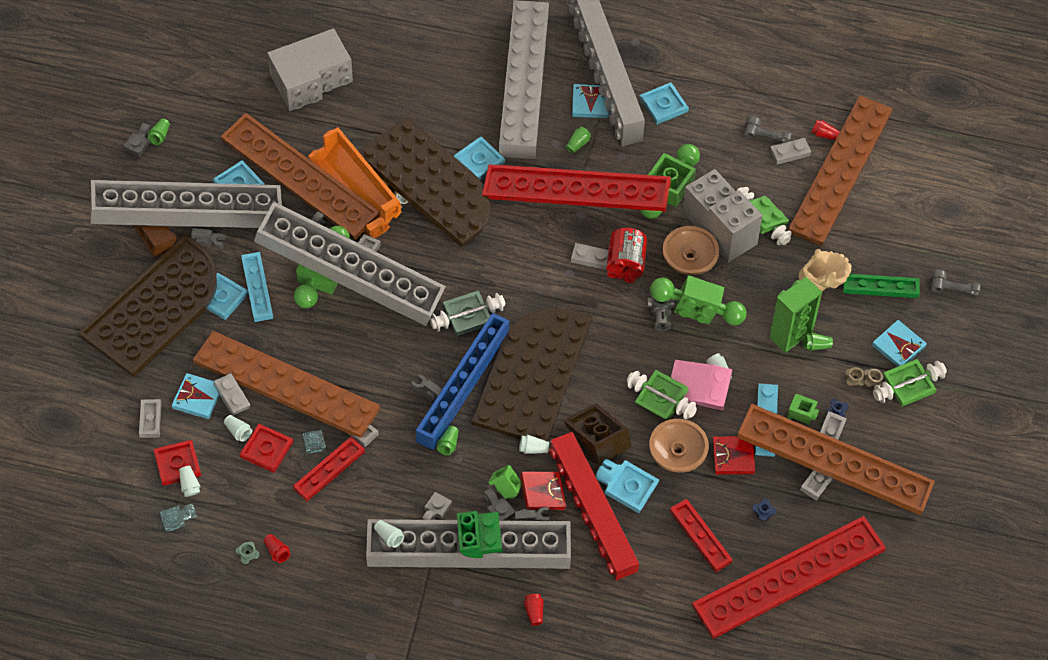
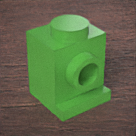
M795 394L787 419L791 420L792 418L810 425L811 420L815 421L818 416L819 410L816 409L818 401Z
M510 465L493 472L488 482L490 485H495L496 490L502 494L504 499L516 497L522 485L521 480Z

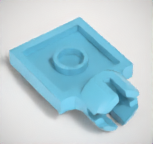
M609 459L604 460L603 465L597 471L596 479L606 485L605 494L635 512L640 513L659 483V479L626 460L621 465H617Z

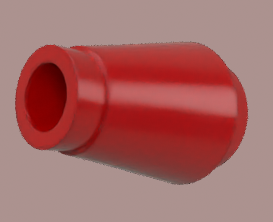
M816 120L811 133L815 134L816 137L836 141L840 131L824 120Z
M269 534L264 538L263 542L273 561L283 563L290 557L289 547L273 534Z
M541 594L527 595L523 602L530 623L533 626L543 624L544 599L541 598Z

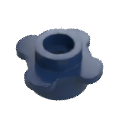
M831 399V405L826 410L827 414L829 411L845 417V411L849 408V405L846 402L842 403L837 399Z
M763 499L761 503L754 504L752 508L756 512V516L762 521L776 514V509L770 505L768 499Z

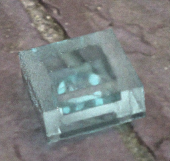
M322 429L302 433L307 454L326 450Z

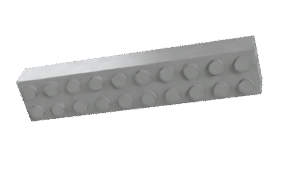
M514 0L499 142V154L503 157L536 159L549 16V3L519 0Z
M570 0L571 5H568L569 13L574 17L575 29L579 30V40L584 43L585 56L589 57L590 69L594 70L595 83L601 86L599 87L601 98L605 97L606 99L604 106L606 112L609 111L610 113L609 120L611 126L614 125L616 139L620 140L621 146L643 142L645 119L600 1Z
M91 180L90 220L91 224L259 228L273 201L282 205L280 185Z
M274 201L260 225L254 242L424 326L430 320L446 287Z
M368 519L367 567L570 569V521H500L503 552L483 554V558H469L460 552L457 520ZM379 520H383L402 531L404 539L398 547H389L377 531L374 530V526Z

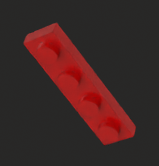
M350 437L294 484L293 490L308 502L363 455L365 448L354 438Z
M687 499L670 508L672 516L715 573L732 563L733 559Z

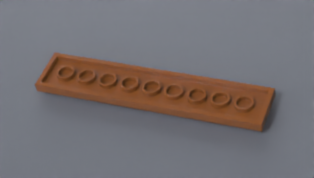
M859 95L788 231H791L795 236L823 246L891 116L893 108Z
M247 113L221 135L223 142L315 211L322 213L335 226L346 228L350 237L354 240L366 230L365 226L380 216V211Z
M212 331L193 359L194 364L222 377L232 374L238 384L359 438L363 437L368 426L380 410L379 404L215 331Z
M751 404L737 435L739 439L918 515H922L935 482L932 479L754 404Z

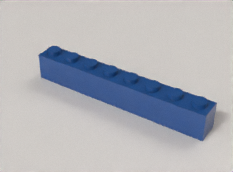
M494 313L491 314L416 429L417 443L429 449H435L438 440L447 430L500 348L503 339L509 332V320Z

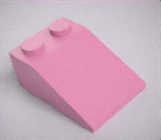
M675 360L671 378L689 388L684 397L688 398V403L694 401L696 405L723 411L732 369L710 364Z

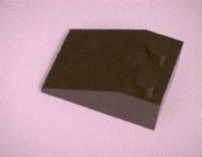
M596 403L564 420V424L570 432H573L576 440L588 456L598 464L632 447L628 428Z

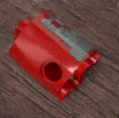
M620 228L611 233L606 265L608 277L624 279L627 283H634L635 279L643 275L647 249V237L643 232L633 228Z

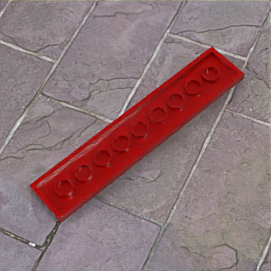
M489 164L482 195L494 200L666 212L671 177Z
M863 516L693 602L692 608L712 639L873 558L884 552L886 547Z

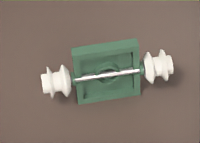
M475 291L443 302L446 314L443 311H440V316H436L433 313L430 323L432 328L440 332V327L448 329L449 323H451L456 336H460L483 328L490 317L488 310L494 314L495 309L499 308L503 311L505 301L502 295L499 296L496 293L495 298L487 296L486 303H484L480 292Z

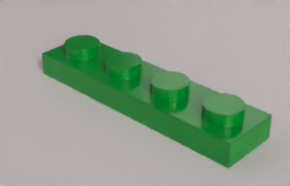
M849 274L846 282L843 283V293L919 298L920 283L919 278Z

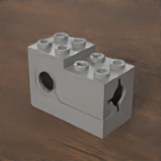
M334 28L267 52L270 76L289 111L316 103L323 99V92H328L353 82L351 58Z
M716 169L685 187L682 212L694 226L707 230L715 237L719 245V253L727 262L732 261L758 244L763 215L740 190L735 191Z

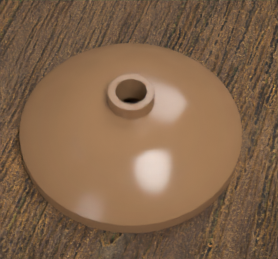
M683 226L673 230L666 237L663 244V256L667 264L675 271L685 275H699L709 271L716 264L719 257V245L715 237L707 230L696 226Z
M670 419L659 424L654 429L650 437L649 449L651 456L659 466L671 472L683 473L696 469L704 462L708 454L709 443L705 432L694 422L685 419Z

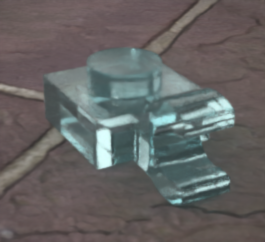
M193 504L185 506L182 510H180L178 505L160 511L166 532L185 526L184 520L197 517Z

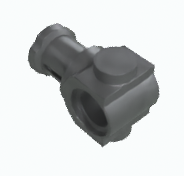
M652 296L648 297V309H651V313L656 318L655 330L663 332L671 329L669 316L671 315V308H675V300L670 299L661 304Z

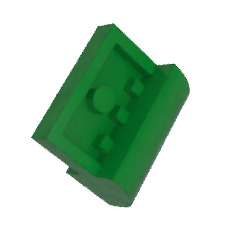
M477 511L457 513L459 546L462 555L469 558H483V554L503 552L498 512L478 514Z

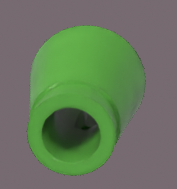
M160 119L148 131V139L152 144L160 145L165 141L170 126L168 120Z
M584 127L576 129L566 149L574 154L590 141V132Z
M813 332L805 334L803 338V347L808 349V351L832 348L833 345L832 337Z
M449 426L438 440L437 450L441 454L451 455L455 451L459 432L457 427Z

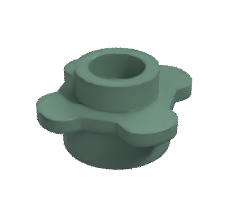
M245 542L236 548V554L240 555L243 564L249 563L252 559H257L260 555L259 551H256L253 542Z

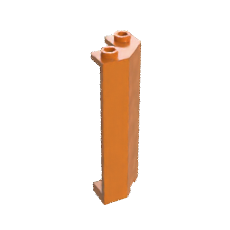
M338 127L326 132L323 135V147L312 151L308 155V159L380 211V216L365 226L366 230L363 232L365 235L377 238L389 229L388 223L392 218H397L400 215V201Z

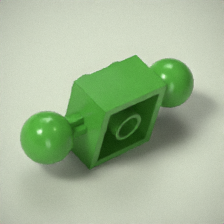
M692 144L682 145L677 151V159L663 153L648 174L671 177L667 203L674 207H677L684 197L685 187L695 181L696 169L692 166L698 163L700 152ZM640 210L641 214L649 219L656 218L662 213V211Z
M342 226L330 228V230L350 239L346 228ZM299 264L296 269L297 282L303 285L296 288L294 301L301 308H311L318 300L317 290L332 295L338 283Z
M689 275L680 290L674 288L673 283L667 278L654 280L650 287L651 296L656 301L666 302L674 299L676 303L673 313L679 314L681 317L697 320L700 323L710 324L717 313L723 316L726 323L736 326L743 323L747 315L745 306L740 302L732 301L726 305L721 303L725 287Z

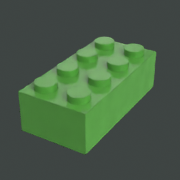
M807 277L801 281L797 280L790 289L782 291L777 296L770 339L784 353L801 342L805 334H809V332L814 330L822 291Z

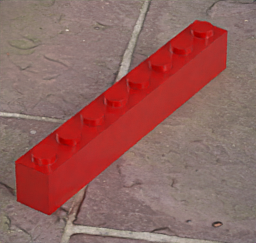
M573 432L552 439L549 454L552 459L556 460L557 470L561 476H564L565 486L568 492H572L574 496L573 502L576 508H580L582 520L585 525L588 524L590 536L593 541L597 542L598 552L601 558H605L609 574H613L615 580H619L637 573L639 562Z

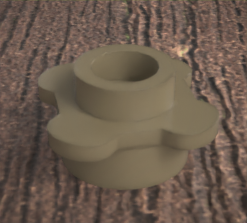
M854 367L846 370V384L848 386L864 385V371L862 369Z
M871 369L864 371L866 379L864 384L867 387L875 385L882 387L881 380L883 375L879 370Z

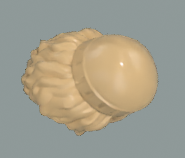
M816 249L809 262L799 271L798 278L801 281L807 277L821 291H824L829 287L837 288L846 282L851 273L852 266L848 263L849 259L844 258L843 254L833 253L832 251L828 253L827 251Z

